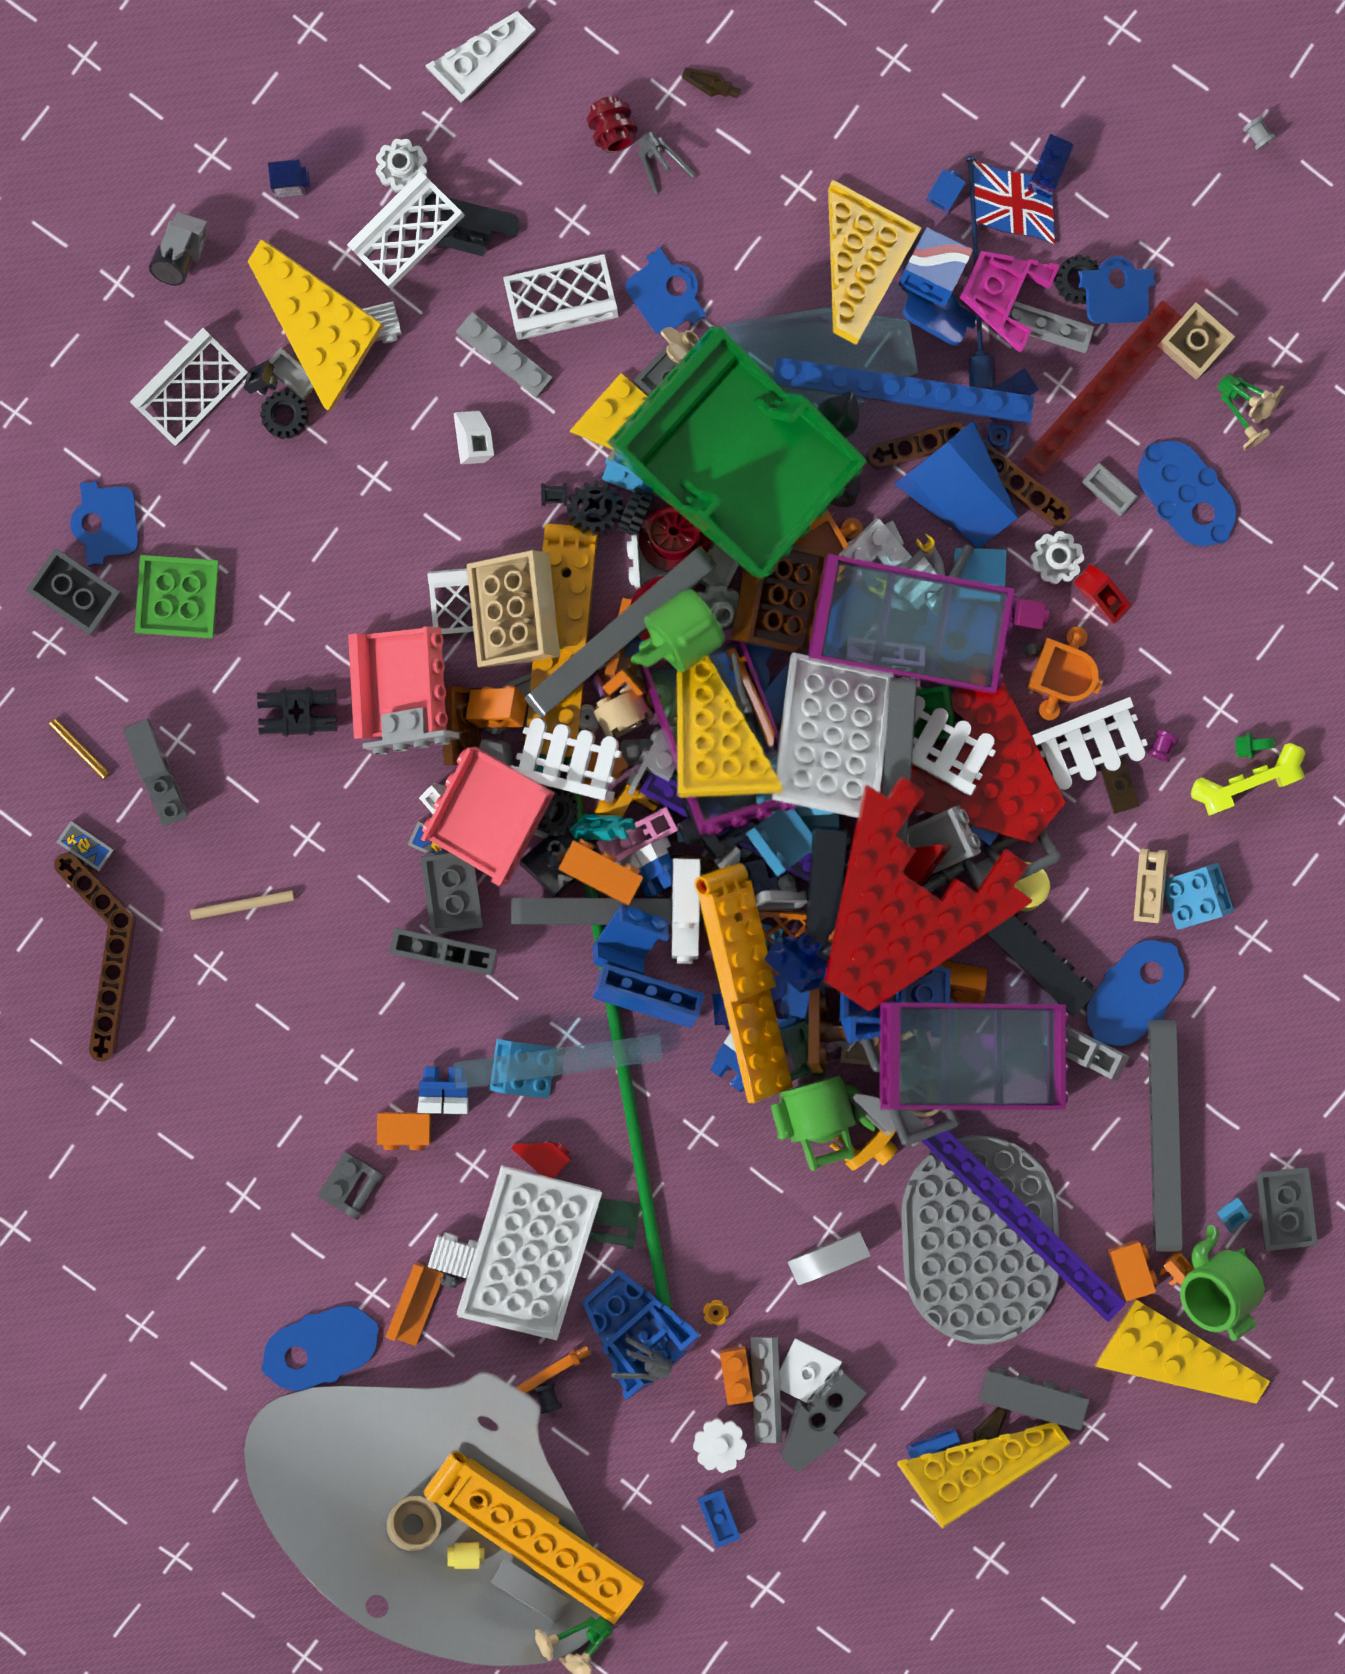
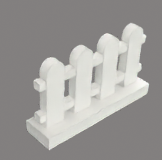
M917 696L915 724L919 717L928 723L919 739L914 737L913 744L915 746L913 748L912 765L971 797L976 789V786L972 784L974 779L976 778L980 781L983 774L979 773L980 768L987 756L993 757L996 752L992 749L994 745L993 736L985 733L979 737L978 741L969 737L971 726L967 721H960L953 728L946 724L948 713L945 709L938 708L932 715H929L923 711L925 700L921 696ZM944 730L951 735L943 750L939 751L933 745L941 731ZM966 742L974 748L965 764L955 759ZM929 753L938 758L935 763L926 759ZM952 766L961 770L958 776L949 771Z
M1130 697L1032 735L1036 746L1041 745L1043 751H1040L1042 758H1046L1052 777L1059 789L1066 790L1072 785L1070 775L1078 772L1084 780H1092L1096 776L1095 765L1104 763L1105 767L1110 771L1117 770L1121 764L1119 756L1128 753L1133 761H1140L1144 758L1145 750L1143 747L1148 744L1146 739L1140 740L1133 723L1138 720L1136 714L1130 715L1128 709L1134 707ZM1113 716L1115 722L1106 725L1104 719ZM1089 725L1091 732L1082 735L1080 728ZM1118 728L1125 747L1116 750L1109 731ZM1065 735L1067 741L1057 744L1055 738ZM1094 738L1101 755L1093 760L1085 743L1086 740ZM1068 747L1077 765L1070 769H1067L1061 754V750Z
M540 718L533 719L529 728L524 727L523 733L527 734L523 753H517L516 759L520 760L519 767L512 765L510 767L539 784L613 802L615 792L607 789L609 783L614 784L615 778L611 777L616 757L621 758L622 752L618 751L619 742L616 738L605 737L602 740L601 746L594 745V734L583 730L578 734L577 740L570 739L571 730L563 724L557 725L554 728L553 734L547 733V723ZM544 739L551 740L546 760L539 758ZM568 745L575 746L570 766L563 765ZM592 751L599 753L594 772L587 771ZM537 765L544 766L543 773L536 772ZM561 771L568 772L567 779L559 778ZM585 777L592 779L591 785L583 784Z

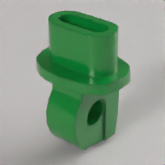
M1250 732L1246 733V736L1235 737L1237 758L1249 756L1250 760L1254 758L1257 750L1276 748L1275 738L1254 740Z

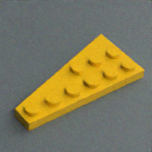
M620 373L569 432L613 450L607 441L648 396Z
M1134 1299L1095 1364L1096 1367L1257 1404L1270 1382L1137 1299Z
M1048 1423L1025 1429V1431L1013 1434L1008 1433L997 1438L984 1439L948 1448L945 1451L924 1454L909 1460H900L897 1462V1465L943 1529L1070 1445V1441L1058 1424Z

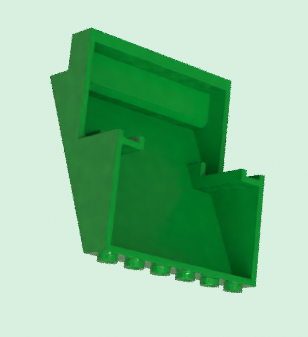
M711 326L607 441L623 458L621 461L623 465L750 574L759 578L767 577L776 568L775 563L792 551V544L809 532L810 524L816 518H820L828 510L827 505L833 499L843 494L846 489L845 485L851 479H855L863 471L862 466L867 462L803 395L785 393L721 326Z

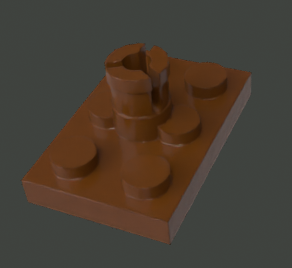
M444 686L446 689L445 709L448 718L446 727L448 731L459 733L460 737L459 739L450 740L448 745H443L444 765L458 766V757L464 749L467 750V748L471 747L479 748L481 744V728L476 727L465 719L470 691L481 688Z
M809 987L808 1064L815 1077L825 1076V1068H830V1055L827 1052L825 1043L833 1041L848 1042L841 1022L826 1021V1018L830 1017V1003L827 1002V996L823 995L820 987Z

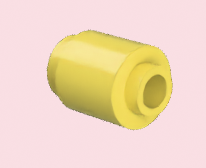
M479 1542L447 1545L448 1567H454V1569H479V1564L484 1563V1547L479 1548Z

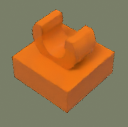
M1177 1251L1169 1256L1160 1274L1163 1275L1165 1272H1169L1173 1276L1169 1284L1175 1285L1178 1282L1182 1285L1185 1277L1195 1268Z

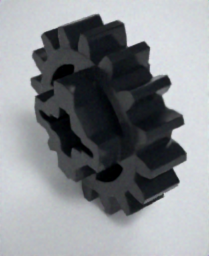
M595 481L594 486L590 487L586 482L584 483L585 489L581 490L576 487V496H569L570 504H567L568 520L573 522L574 528L581 527L583 534L587 530H591L592 536H595L596 531H600L605 536V529L609 528L614 531V522L620 523L621 521L620 515L624 513L623 506H621L622 498L617 496L615 488L609 491L608 483H605L603 487H599L598 481ZM580 504H582L583 507L580 509L581 513H578V508ZM610 505H612V511L609 515L607 511L610 509Z

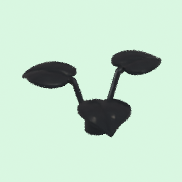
M852 391L826 399L817 408L844 438L851 436L856 431L859 423V406ZM859 476L851 479L845 485L846 489L843 494L833 499L829 504L838 507L853 506L860 490Z

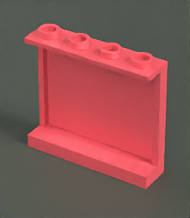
M425 626L421 629L348 635L354 739L382 738V714L422 707L428 708L429 732L447 730L446 689L444 687L443 673L445 665L442 655L443 636L441 634V627Z
M477 747L467 748L458 757L457 763L459 765L455 773H451L445 783L447 789L444 795L439 796L434 804L435 812L432 818L425 822L422 828L424 834L421 840L432 841L491 876V882L498 886H503L509 883L555 793Z

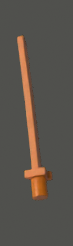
M731 648L726 652L731 662L728 668L730 671L734 670L732 653H736L744 691L757 717L767 746L771 748L775 734L755 686L744 666L747 660L745 656L740 658L736 649Z
M588 1346L577 1351L575 1349L571 1350L569 1355L540 1371L517 1386L516 1389L526 1394L571 1365L575 1364L576 1366L580 1364L582 1359L591 1355Z

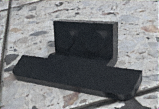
M431 193L425 199L424 206L436 205V194ZM447 197L465 216L436 245L484 256L489 247L492 231L516 237L519 218L515 214ZM451 209L441 210V221H448L455 213ZM435 211L424 212L425 214L435 216Z

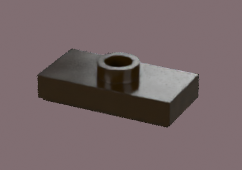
M1125 757L1120 758V767L1114 771L1108 770L1104 763L1099 764L1113 814L1139 807Z

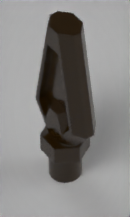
M685 68L682 74V79L710 97L721 94L725 97L729 95L738 99L741 89L725 81L718 72Z
M997 1407L973 1430L972 1442L997 1438L1007 1412Z

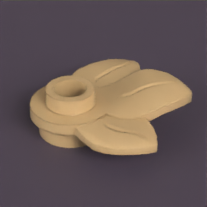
M667 327L661 331V335L669 343L666 348L667 354L676 363H679L699 341L697 335L690 330L679 333L674 328Z

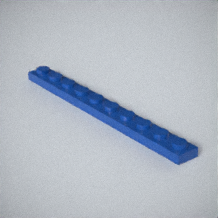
M780 357L775 358L772 379L780 386L839 395L852 391L855 397L1023 423H1031L1035 397Z

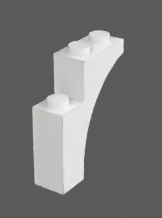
M674 859L672 959H677V964H693V959H698L699 895L695 889V879L700 876V859Z

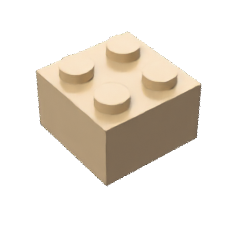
M1195 303L1158 344V347L1197 380L1235 336L1199 304Z

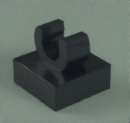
M267 360L249 369L243 388L249 394L259 391L263 395L267 394L269 387L276 390L278 380L272 376L274 366Z

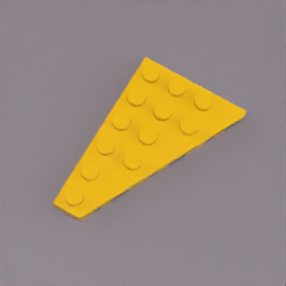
M832 180L828 188L833 333L857 345L915 242L921 227Z
M261 239L250 256L248 263L324 408L332 411L383 329L384 324L266 240Z
M709 655L684 673L677 670L679 797L783 793L782 783L777 778L769 760L764 755L761 746L748 727L741 711H739L733 697L719 676L716 667L711 662Z

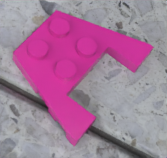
M981 251L960 298L1011 346L1021 352L1032 329L1009 318V312L1025 277L1049 289L1060 265L1050 263V265L1040 264L1037 260L1031 259L1028 261L1017 260L1013 256Z

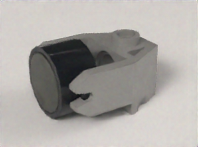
M177 212L173 220L169 221L161 244L157 246L149 264V271L153 277L173 287L185 282L192 263H198L207 238V221Z

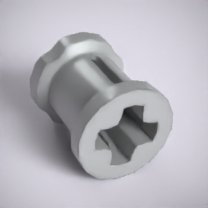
M1262 115L1243 127L1244 132H1248L1255 142L1256 150L1263 148L1276 138L1275 134H1271L1263 123L1264 118Z

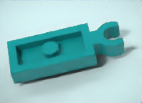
M584 814L570 829L573 838L610 841L617 836L620 839L628 838L629 836L626 831L635 830L636 826L632 819H623L622 816Z

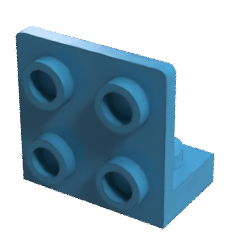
M613 449L606 459L605 464L607 466L601 480L632 492L635 486L653 493V489L621 463L623 458Z
M963 548L954 549V565ZM974 549L959 579L1005 587L1006 550ZM954 587L952 600L999 602L1000 595ZM1000 594L1001 599H1005L1006 594Z
M794 809L786 812L778 810L746 833L777 876L811 852L812 833Z
M1218 862L1165 879L1164 893L1176 929L1178 930L1234 912Z
M496 1039L489 1090L503 1094L549 1098L556 1047Z

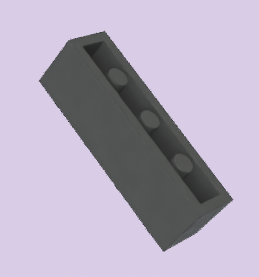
M994 1366L993 1370L986 1368L978 1395L980 1402L1081 1431L1089 1399L1083 1396V1391L1069 1388L1067 1392L1058 1389L1059 1384L1044 1380L1043 1384L1033 1382L1034 1377L1019 1373L1018 1377L1008 1374V1369Z

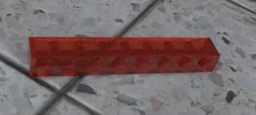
M1162 300L1029 450L1022 461L1041 477L1177 324L1182 316Z

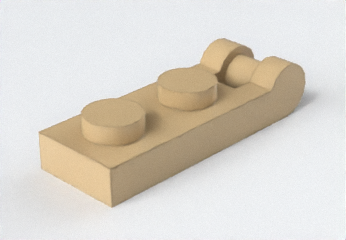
M1144 848L1140 850L1134 921L1162 923L1166 866L1169 857L1167 850H1159L1158 852H1151L1150 849ZM1150 862L1156 863V870H1148Z

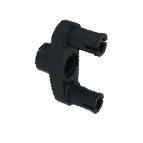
M695 796L703 819L707 820L701 809V804L716 796ZM681 797L687 819L678 823L677 826L683 840L688 845L699 840L714 858H718L726 854V850L745 841L744 834L733 838L742 831L740 827H735L720 836L715 834L708 835V833L700 835L687 797Z

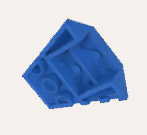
M974 420L923 462L913 467L893 483L976 548H980L1019 517L1005 486H1003L998 476L996 466L990 459L987 452L988 449L977 431Z
M938 965L882 1003H950L951 969ZM840 992V1020L848 1043L880 1037V1004L867 1011ZM900 1010V1032L940 1024V1010Z
M617 1269L582 1301L596 1334H599L603 1343V1351L605 1355H608L612 1363L613 1373H648L645 1370V1362L627 1355V1351L637 1352L647 1357L650 1355L627 1343L626 1338H631L655 1352L662 1353V1357L671 1359L673 1367L693 1349L701 1336L697 1330L621 1269ZM616 1378V1380L620 1381L624 1390L622 1393L625 1400L630 1399L654 1383V1381L647 1379Z

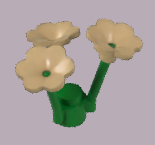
M1229 373L1220 381L1217 389L1222 393L1220 398L1227 403L1246 429L1244 432L1249 440L1243 445V449L1248 451L1252 447L1259 445L1271 433L1269 429L1257 432L1253 425H1249L1231 399L1237 400L1242 396L1249 401V405L1253 407L1249 412V417L1252 418L1254 423H1259L1262 419L1271 416L1280 402L1285 387L1281 385L1275 393L1266 389L1263 391L1247 383L1241 377L1236 378ZM1245 388L1258 394L1261 397L1257 398L1256 396H1250L1248 393L1245 392Z
M591 1616L585 1622L558 1635L547 1636L544 1631L542 1632L538 1628L535 1630V1641L543 1657H547L550 1661L553 1659L552 1646L559 1644V1640L588 1627L586 1636L592 1643L581 1655L567 1654L565 1659L560 1657L559 1660L572 1674H592L593 1668L589 1664L591 1656L603 1641L613 1633V1629L603 1617L595 1620Z

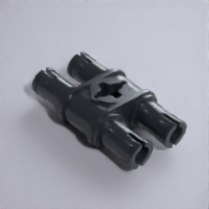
M306 687V689L283 688L280 692H257V699H268V701L257 702L258 709L281 707L283 710L281 718H258V725H269V727L258 728L259 735L282 733L283 736L288 737L289 735L301 734L312 736L315 732H337V724L327 725L328 722H338L337 715L314 716L311 711L313 706H336L337 699H326L328 696H337L336 689L313 690L310 687ZM297 704H299L300 709H304V714H300L298 720H296L295 715L291 714V710H294Z

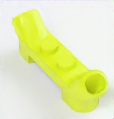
M1284 744L1275 767L1268 769V766L1264 765L1252 770L1253 776L1245 779L1243 774L1229 779L1230 785L1225 787L1205 778H1198L1191 790L1192 799L1204 803L1208 815H1212L1235 806L1232 795L1275 778L1279 787L1305 778L1301 763L1306 753L1303 748L1295 744Z

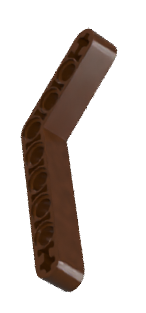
M953 422L877 443L869 450L867 456L868 463L874 469H884L928 457L950 440L948 438V431L952 429L960 431L965 426ZM926 436L933 437L936 440V447L933 449L926 448L923 445V438ZM984 441L991 461H998L1002 464L1003 469L1001 473H998V476L1008 494L1048 525L1056 528L1063 526L1069 520L1071 514L1067 504ZM901 443L908 444L912 450L911 454L908 456L901 455L898 452V445ZM889 446H892V454L885 456L883 462L873 459L877 450L881 454L889 453ZM1012 477L1021 478L1023 481L1021 489L1017 490L1011 487L1010 479ZM1037 492L1043 496L1044 502L1042 505H1034L1031 502L1030 496L1032 493ZM1051 501L1053 504L1049 508L1053 511L1062 510L1061 516L1064 519L1059 518L1056 521L1053 519L1054 513L1050 509L1045 513L1042 510Z
M63 853L55 859L54 868L56 872L108 924L89 1045V1053L94 1060L99 1062L107 1061L115 1055L117 1049L136 917L80 858L71 853ZM64 859L73 861L70 865L75 871H80L81 869L83 871L75 874L72 870H64ZM84 876H88L92 880V886L87 891H84L80 886V880ZM104 894L110 898V905L107 909L100 908L98 904L100 896ZM121 913L126 914L129 919L128 925L124 928L119 927L116 922L117 916ZM116 939H121L125 944L124 951L120 954L116 953L112 948L113 942ZM112 965H117L121 970V974L116 980L109 976L108 971ZM109 990L113 991L117 996V1000L113 1005H109L105 1001L104 996ZM105 1016L111 1018L113 1026L109 1031L101 1027V1019ZM98 1035H111V1039H105L104 1047L108 1048V1053H104L101 1056V1051L97 1050V1046L103 1044L104 1037L98 1038Z

